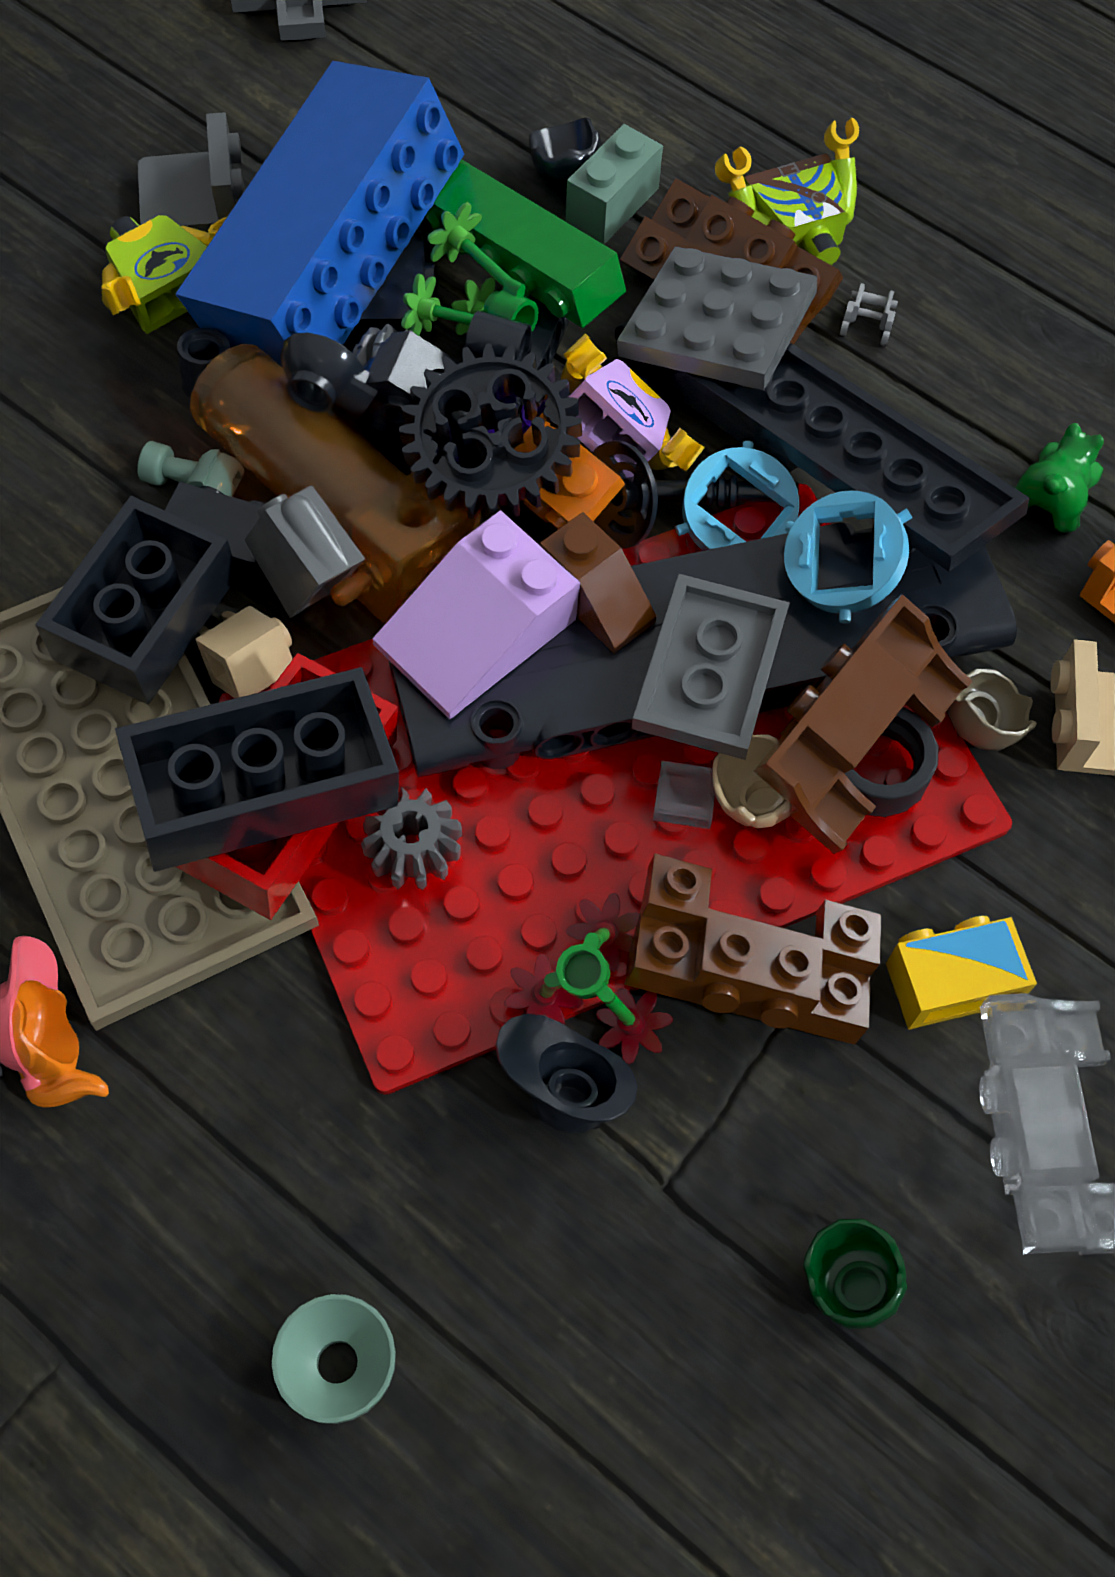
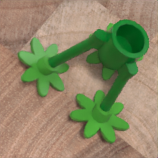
M469 202L463 203L455 216L448 211L442 213L441 222L444 229L434 230L428 235V241L431 244H435L430 257L435 262L446 253L448 260L454 262L459 252H466L493 278L486 279L481 285L480 290L474 281L467 280L465 283V293L468 300L454 301L451 309L441 306L439 299L431 297L435 288L436 278L433 276L428 277L425 281L422 274H417L413 283V293H405L403 295L404 304L410 309L403 315L401 326L420 336L421 329L425 332H431V321L441 318L458 322L456 333L463 335L468 332L471 320L475 312L479 310L530 324L533 331L538 321V306L534 301L524 297L525 284L512 279L474 244L475 237L469 231L481 221L482 215L478 213L470 214L472 207ZM494 279L503 286L502 291H494Z

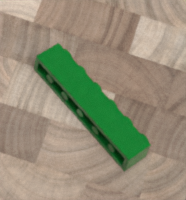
M462 159L437 196L433 206L420 223L422 229L427 234L437 229H444L441 222L442 213L448 211L455 216L459 207L463 203L469 202L472 207L470 214L478 213L482 215L481 221L469 231L475 237L474 244L512 279L525 284L524 296L528 297L531 295L545 304L554 316L558 318L565 317L582 329L626 292L617 252ZM459 252L458 254L464 255V254H467V253H466V252H462V253Z

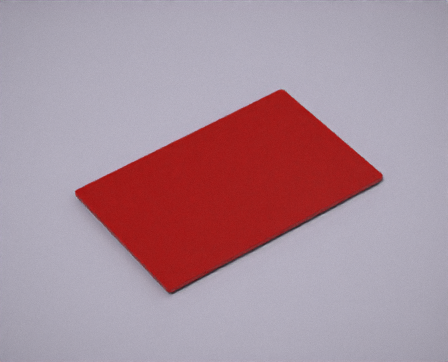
M802 483L799 484L798 517L807 507L818 500L811 488ZM746 502L712 516L748 542L761 539L784 508L778 503ZM822 523L820 524V526L829 525L832 523ZM676 529L645 539L634 547L622 549L630 566L702 551L693 542L688 533L678 536ZM373 639L312 660L335 673L362 667L370 691L398 706L397 741L391 748L399 770L398 792L402 787L408 792L410 800H417L418 796L427 788L432 794V805L447 800L452 807L450 819L458 820L462 827V837L456 841L461 847L460 858L458 861L446 862L448 865V875L445 877V880L428 873L426 875L427 886L423 891L416 886L414 878L408 877L405 884L397 889L392 885L391 873L377 877L372 872L371 862L373 858L364 856L361 842L364 838L368 837L363 827L365 816H379L377 812L340 822L299 880L319 923V926L311 929V932L373 1085L379 1093L385 1095L495 1050L500 1028L510 1018L526 1014L528 1007L512 1009L504 1005V1001L508 996L523 990L511 977V969L518 967L534 976L537 957L540 954H544L549 959L551 971L556 972L557 962L563 951L571 946L584 943V940L575 939L566 934V929L569 926L577 923H588L579 907L582 899L591 901L602 912L608 896L612 893H617L620 898L618 917L627 913H640L648 865L654 854L711 868L712 875L708 908L785 928L816 915L824 900L843 904L1006 835L1012 827L1011 817L965 741L957 735L947 712L944 713L946 716L942 722L933 727L928 725L938 744V766L921 800L903 813L887 817L866 815L846 840L848 844L845 848L833 854L791 816L772 827L764 828L745 827L733 820L720 806L713 787V760L718 755V752L659 736L554 759L539 758L533 749L521 752L519 759L513 765L504 769H490L484 767L479 762L470 763L469 767L418 778L389 662L373 645ZM274 683L269 687L265 688L264 690H262L261 692L270 690ZM225 692L221 695L219 702L235 698ZM906 704L903 706V707H905V708L911 710ZM788 707L759 713L753 734L770 735L779 740L782 736L780 733L793 718L786 711ZM496 729L488 731L485 735L491 738H502L507 736L508 733ZM880 735L854 770L861 777L875 784L894 785L902 783L910 777L913 771V760L910 753L899 742ZM418 835L405 837L406 843L419 841ZM636 927L625 933L634 937ZM619 949V967L615 972L610 970V979L607 985L616 996L618 990L622 987L626 988L630 993L638 990V988L624 985L629 952ZM596 996L595 998L583 999V1005L579 1008H560L564 1019L567 1020L604 1003Z

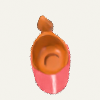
M18 936L14 939L12 945L8 980L0 984V1063L5 1067L18 1071L21 1078L20 1082L27 1098L36 1106H60L88 1095L106 1097L109 1094L108 1085L99 1076L76 1069L79 1056V1041L66 1016L67 999L58 990V966L53 951L46 943L30 936Z

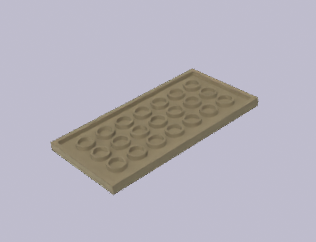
M61 587L0 612V813L89 1021L97 1031L319 926V923L299 881L272 920H269L176 867L157 872L153 871L115 728L211 704L185 653L149 705L52 660L35 624L63 588Z

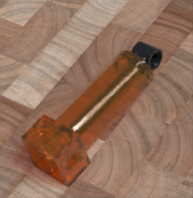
M207 327L195 328L180 336L177 342L182 390L191 398L190 411L194 421L276 496L286 494L287 497H290L312 485L364 556L365 560L350 576L331 587L330 594L336 604L345 606L357 598L386 624L461 539L480 526L481 506L473 519L468 518L466 504L462 501L451 512L447 511L444 503V493L430 500L425 489L426 482L415 484L412 473L409 475L404 474L331 409L327 412L317 413L296 404L287 393L286 386L288 381L283 368L256 345L240 344L230 348L229 340L223 333Z

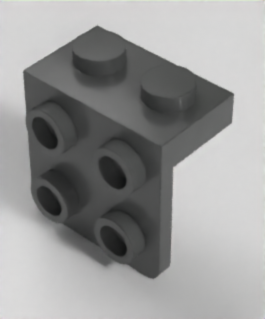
M225 112L206 114L209 152L150 156L139 160L138 181L141 225L158 215H164L180 226L184 225L208 231L215 222L228 217L245 189L241 168L235 169V164L242 163L239 134L229 133Z

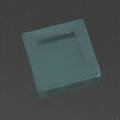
M661 761L653 820L710 829L715 801L713 768Z

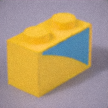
M977 916L959 923L955 926V930L934 935L932 929H921L908 933L899 939V943H897L888 958L886 966L908 1030L1019 1004L1037 985L1012 917L990 922L988 916Z

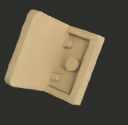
M1074 640L1064 658L1055 661L1051 673V691L1055 693L1056 708L1052 723V740L1057 745V770L1115 776V673L1098 671L1097 642Z

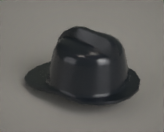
M523 1014L510 1018L500 1028L495 1044L500 1065L510 1080L530 1094L534 1111L545 1124L553 1129L566 1133H584L590 1129H597L602 1122H610L625 1115L635 1103L638 1085L634 1073L627 1063L617 1054L590 1041L566 1025L544 1015Z

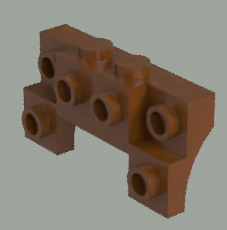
M677 178L673 181L652 219L644 217L620 258L626 266L634 268L652 280H655L675 246L686 249L693 248L701 252L729 258H741L748 262L781 269L788 268L800 273L817 276V293L790 341L793 345L811 320L828 304L843 279L839 269L798 247L793 240L796 234L785 225L773 219H770L769 223L765 225L753 218L752 216L755 211L737 198L730 196L727 202H724L712 194L710 197Z
M903 594L886 606L855 646L849 648L843 643L828 657L820 668L827 676L816 689L812 685H808L790 704L786 711L793 718L780 733L782 735L781 738L754 770L759 777L795 807L790 816L833 854L845 848L848 844L846 840L863 818L872 813L876 807L853 785L844 773L858 765L905 704L928 725L933 727L942 722L946 716L944 713L961 691L972 683V680L958 668L939 644L932 630L929 617Z
M654 854L648 865L639 918L628 953L624 985L700 1004L712 1012L734 1013L761 1020L764 1024L773 1028H792L853 1045L857 1043L869 1028L870 976L880 965L881 914L824 900L817 910L815 936H810L708 908L712 869Z

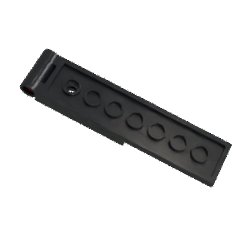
M630 319L616 327V343ZM789 343L764 391L639 362L640 372L742 444L744 441L753 442V449L771 455L789 473L799 467L835 493L841 491H862L873 494L884 500L896 514L907 508L913 517L903 524L908 536L909 545L948 572L1027 514L1028 496L792 343Z

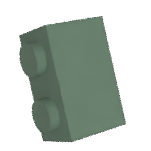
M623 124L567 180L566 222L600 243L605 244L659 189L663 145Z

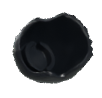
M587 117L559 126L537 130L529 135L530 151L536 172L550 186L561 190H567V180L602 146L599 131L594 130L591 119Z

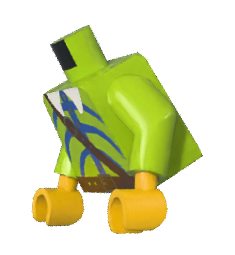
M850 118L846 122L845 132L847 140L841 139L837 135L835 120L826 129L824 142L829 150L835 152V160H831L828 154L825 153L743 177L751 167V156L745 148L738 147L732 155L736 169L730 165L727 154H723L716 162L715 174L722 182L730 183L732 190L728 192L729 197L737 198L755 211L752 216L753 218L765 225L769 223L770 219L780 222L796 234L793 240L798 247L832 265L840 256L838 245L842 242L845 227L852 221L854 216L857 180L855 157L850 158L849 146L858 137V123L854 118Z

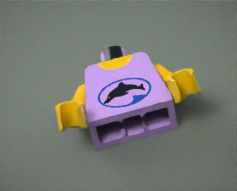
M585 333L563 354L567 362L561 374V380L567 379L569 381L571 393L569 397L578 399L579 415L576 417L582 419V436L577 438L591 452L605 442L624 441L636 447L643 454L651 469L661 470L679 466L686 472L703 451L704 447L689 437L681 428L677 430L670 440L666 427L671 410L668 404L652 390L649 380L641 374H635L619 359L603 367L601 364L607 357L592 343L589 336ZM618 454L614 456L617 462L629 461L636 464L633 459L626 455ZM623 470L626 477L634 476L630 471Z

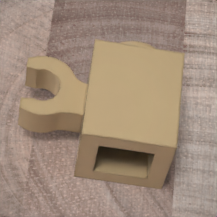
M251 606L236 614L231 611L221 613L223 622L212 629H208L206 626L202 627L199 632L200 636L195 640L211 681L234 698L259 693L277 681L293 660L289 647L292 645V639L284 624L276 617L269 618Z

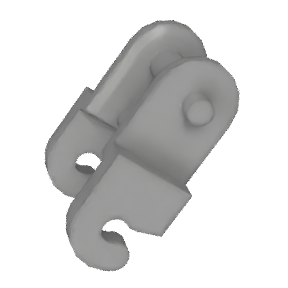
M861 283L858 292L852 291L851 298L856 299V302H848L839 335L846 337L849 323H854L857 315L880 320L879 327L884 331L880 346L886 347L896 313L889 309L890 307L896 309L898 301L892 300L894 295L892 290L889 292L888 297L864 292L865 284ZM860 303L884 307V312L880 313L859 308Z

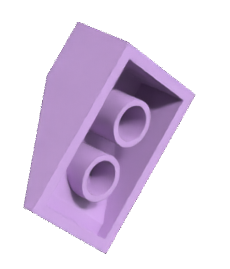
M500 510L461 539L375 635L373 645L440 711L451 719L576 620L580 582Z

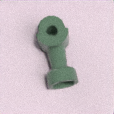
M148 441L143 447L138 461V476L142 482L161 486L168 479H172L197 487L210 486L233 497L244 475L242 464L232 456L221 453L219 449L209 450L201 456L199 461L175 458L170 446Z

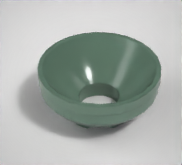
M336 1294L314 1298L294 1311L279 1330L272 1356L274 1381L280 1395L287 1404L303 1417L327 1424L351 1421L371 1410L385 1394L395 1371L396 1350L393 1336L386 1321L374 1307L365 1301L349 1295ZM332 1344H348L357 1354L358 1363L355 1373L343 1383L333 1384L325 1381L318 1367L320 1355Z

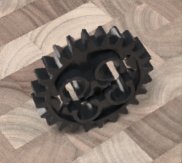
M490 343L485 345L483 357L475 359L470 349L465 347L462 353V363L456 365L445 355L442 357L444 373L439 375L429 369L424 371L427 389L411 386L410 393L415 405L402 406L401 410L406 424L399 427L402 444L406 445L402 448L406 465H413L410 469L415 484L426 482L425 489L430 500L444 493L445 507L449 512L455 509L462 501L466 504L467 515L470 519L474 518L480 506L488 507L490 518L499 512L500 506L508 505L512 514L518 517L520 516L519 501L527 499L533 506L539 508L541 506L539 490L543 488L548 492L557 494L559 492V481L556 474L565 477H571L573 474L572 461L569 458L580 457V440L577 437L582 436V419L576 417L579 415L578 399L569 397L570 390L567 379L554 382L555 366L552 363L537 370L536 353L530 352L520 362L515 358L514 346L509 345L502 357H495ZM514 395L523 399L525 419L532 421L533 443L538 446L531 452L522 453L514 450L518 445L524 443L522 422L520 417L518 418L516 403L505 404L500 402L506 396ZM545 399L547 401L544 404V419L550 423V426L556 429L549 426L545 427L544 419L537 417V407H540ZM454 411L467 412L464 417L457 420L467 459L477 458L484 461L476 468L467 469L460 466L457 447L455 443L451 442L452 436L449 421L446 418L448 414ZM487 430H495V433L488 434ZM427 433L434 437L438 435L439 443L445 445L443 448L445 457L442 456L437 464L435 463L438 459L439 446Z

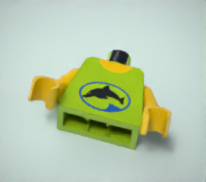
M158 215L140 226L131 217L119 218L110 229L112 241L105 248L109 264L102 271L101 287L104 305L111 310L112 315L118 314L119 311H125L130 307L146 334L188 312L175 294L227 217L211 225L208 232L184 225L180 226L164 215Z

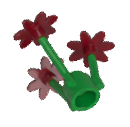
M612 893L608 896L602 912L591 901L582 899L579 907L588 923L571 925L566 929V934L575 939L584 940V943L571 946L563 951L558 959L556 972L551 971L549 959L544 954H540L537 957L534 976L524 969L512 968L510 971L511 977L523 990L508 996L504 1001V1005L512 1009L528 1007L526 1014L545 1015L565 1025L564 1015L560 1007L569 1009L579 1008L583 1005V999L595 998L597 996L609 1008L598 1010L596 1013L598 1019L606 1025L613 1027L603 1035L599 1045L608 1049L622 1043V1057L628 1065L634 1062L638 1054L639 1042L647 1050L653 1053H661L662 1044L652 1030L662 1029L671 1025L673 1017L668 1013H651L656 1005L657 993L647 991L636 1004L633 996L626 988H620L616 996L607 986L610 979V970L615 972L619 967V949L625 952L630 950L633 936L625 932L636 927L639 913H627L618 917L620 898L617 893Z

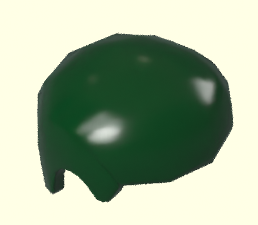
M838 1219L816 1233L805 1254L803 1267L811 1295L822 1314L830 1317L834 1323L847 1329L874 1328L896 1314L907 1290V1276L902 1255L895 1240L888 1232L865 1219Z

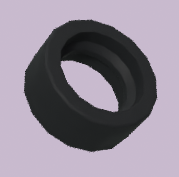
M902 707L881 735L899 742L910 753L913 760V771L910 777L902 783L884 785L875 784L861 777L854 769L844 773L853 785L876 806L872 813L868 815L887 817L907 811L921 800L938 766V744L931 728L917 713L905 707Z

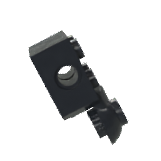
M412 331L391 333L385 342H381L376 356L370 358L364 366L342 344L326 336L308 332L293 334L285 339L280 356L282 368L288 381L286 390L296 404L317 413L327 412L332 406L343 412L345 427L360 435L367 444L385 450L404 463L405 459L402 448L406 445L402 444L399 427L406 424L401 410L402 406L415 405L410 393L411 386L427 389L424 371L429 369L439 375L444 373L442 357L445 355L456 365L460 363ZM454 411L446 416L452 436L451 442L456 444L459 458L466 453L461 441L457 420L467 414L464 411ZM427 433L439 446L438 459L435 463L437 464L442 456L445 457L443 451L445 445L439 443L438 435L434 437Z

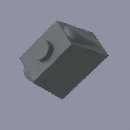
M312 485L290 497L282 494L264 504L257 511L260 518L244 540L290 618L335 593L365 560L362 553Z

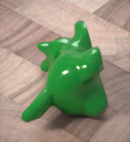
M1072 423L1068 426L1059 443L1049 442L1043 448L1039 456V462L1031 465L1023 472L1015 489L1029 497L1028 508L1033 506L1040 507L1051 514L1054 530L1059 533L1074 532L1080 526V514L1087 505L1088 489L1099 482L1103 473V467L1095 460L1103 446L1104 439L1100 434L1090 436L1082 432L1078 423Z

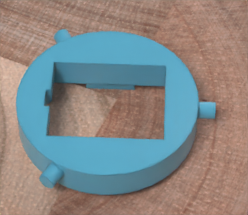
M744 441L743 447L729 448L712 454L694 470L687 483L682 502L684 523L675 526L678 536L688 533L693 542L702 551L746 542L697 505L707 493L708 485L712 481L715 483L729 466L784 508L761 539L789 533L785 531L787 522H795L799 514V495L796 484L788 470L777 459L765 452L753 449V442Z
M841 491L827 495L807 507L795 522H787L785 531L789 532L784 549V563L787 575L794 587L809 603L821 610L839 613L840 623H850L851 613L877 604L889 595L901 580L909 558V541L903 524L913 517L907 508L896 514L884 500L867 492ZM855 517L857 520L875 518L873 585L818 590L820 524L841 522L843 518Z

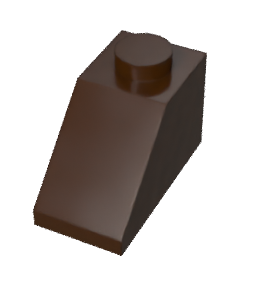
M584 512L540 542V546L580 582L576 617L614 654L656 622L657 616L622 548Z

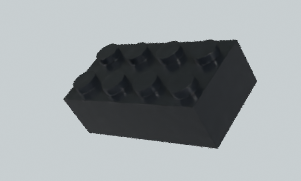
M362 667L115 728L124 767L154 872L398 806L399 770Z

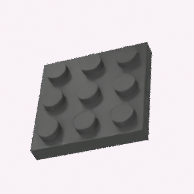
M675 246L617 339L618 357L764 391L817 293V276L800 273L788 268L781 269L748 262L741 258H729L701 252L693 248L686 249Z

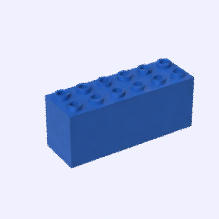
M332 61L175 295L200 328L216 329L227 337L230 345V356L241 366L286 378L280 358L285 339L293 334L308 332L326 336L343 345L354 327L358 324L363 311L368 307L376 292L384 283L390 270L404 248L409 244L411 237L464 156V152L430 79L423 76Z

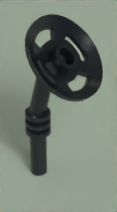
M624 441L605 442L592 452L595 457L619 475L625 483L593 522L622 549L634 547L640 544L650 533L655 522L658 501H683L689 480H655L651 467L643 454L636 447ZM618 454L626 455L633 459L636 464L629 461L617 462L614 456ZM623 470L630 471L634 476L626 477ZM721 475L715 483L712 481L708 485L707 493L701 499V501L705 502L706 506H712L713 501H716L718 506H724L725 501H728L730 507H735L737 502L776 503L749 481H738L737 475H731L729 480H726L725 475ZM795 482L797 490L799 491V483ZM649 502L648 511L646 513L645 509ZM632 509L633 517L626 516L622 511ZM616 522L622 526L634 525V532L631 534L623 533L612 524Z

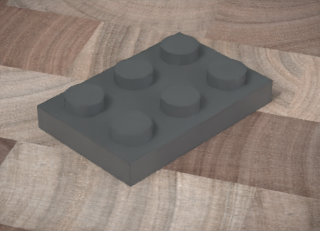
M679 574L633 716L632 729L746 760L789 602Z

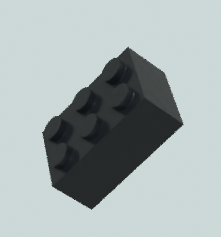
M130 496L35 624L52 660L149 705L238 577L228 539Z

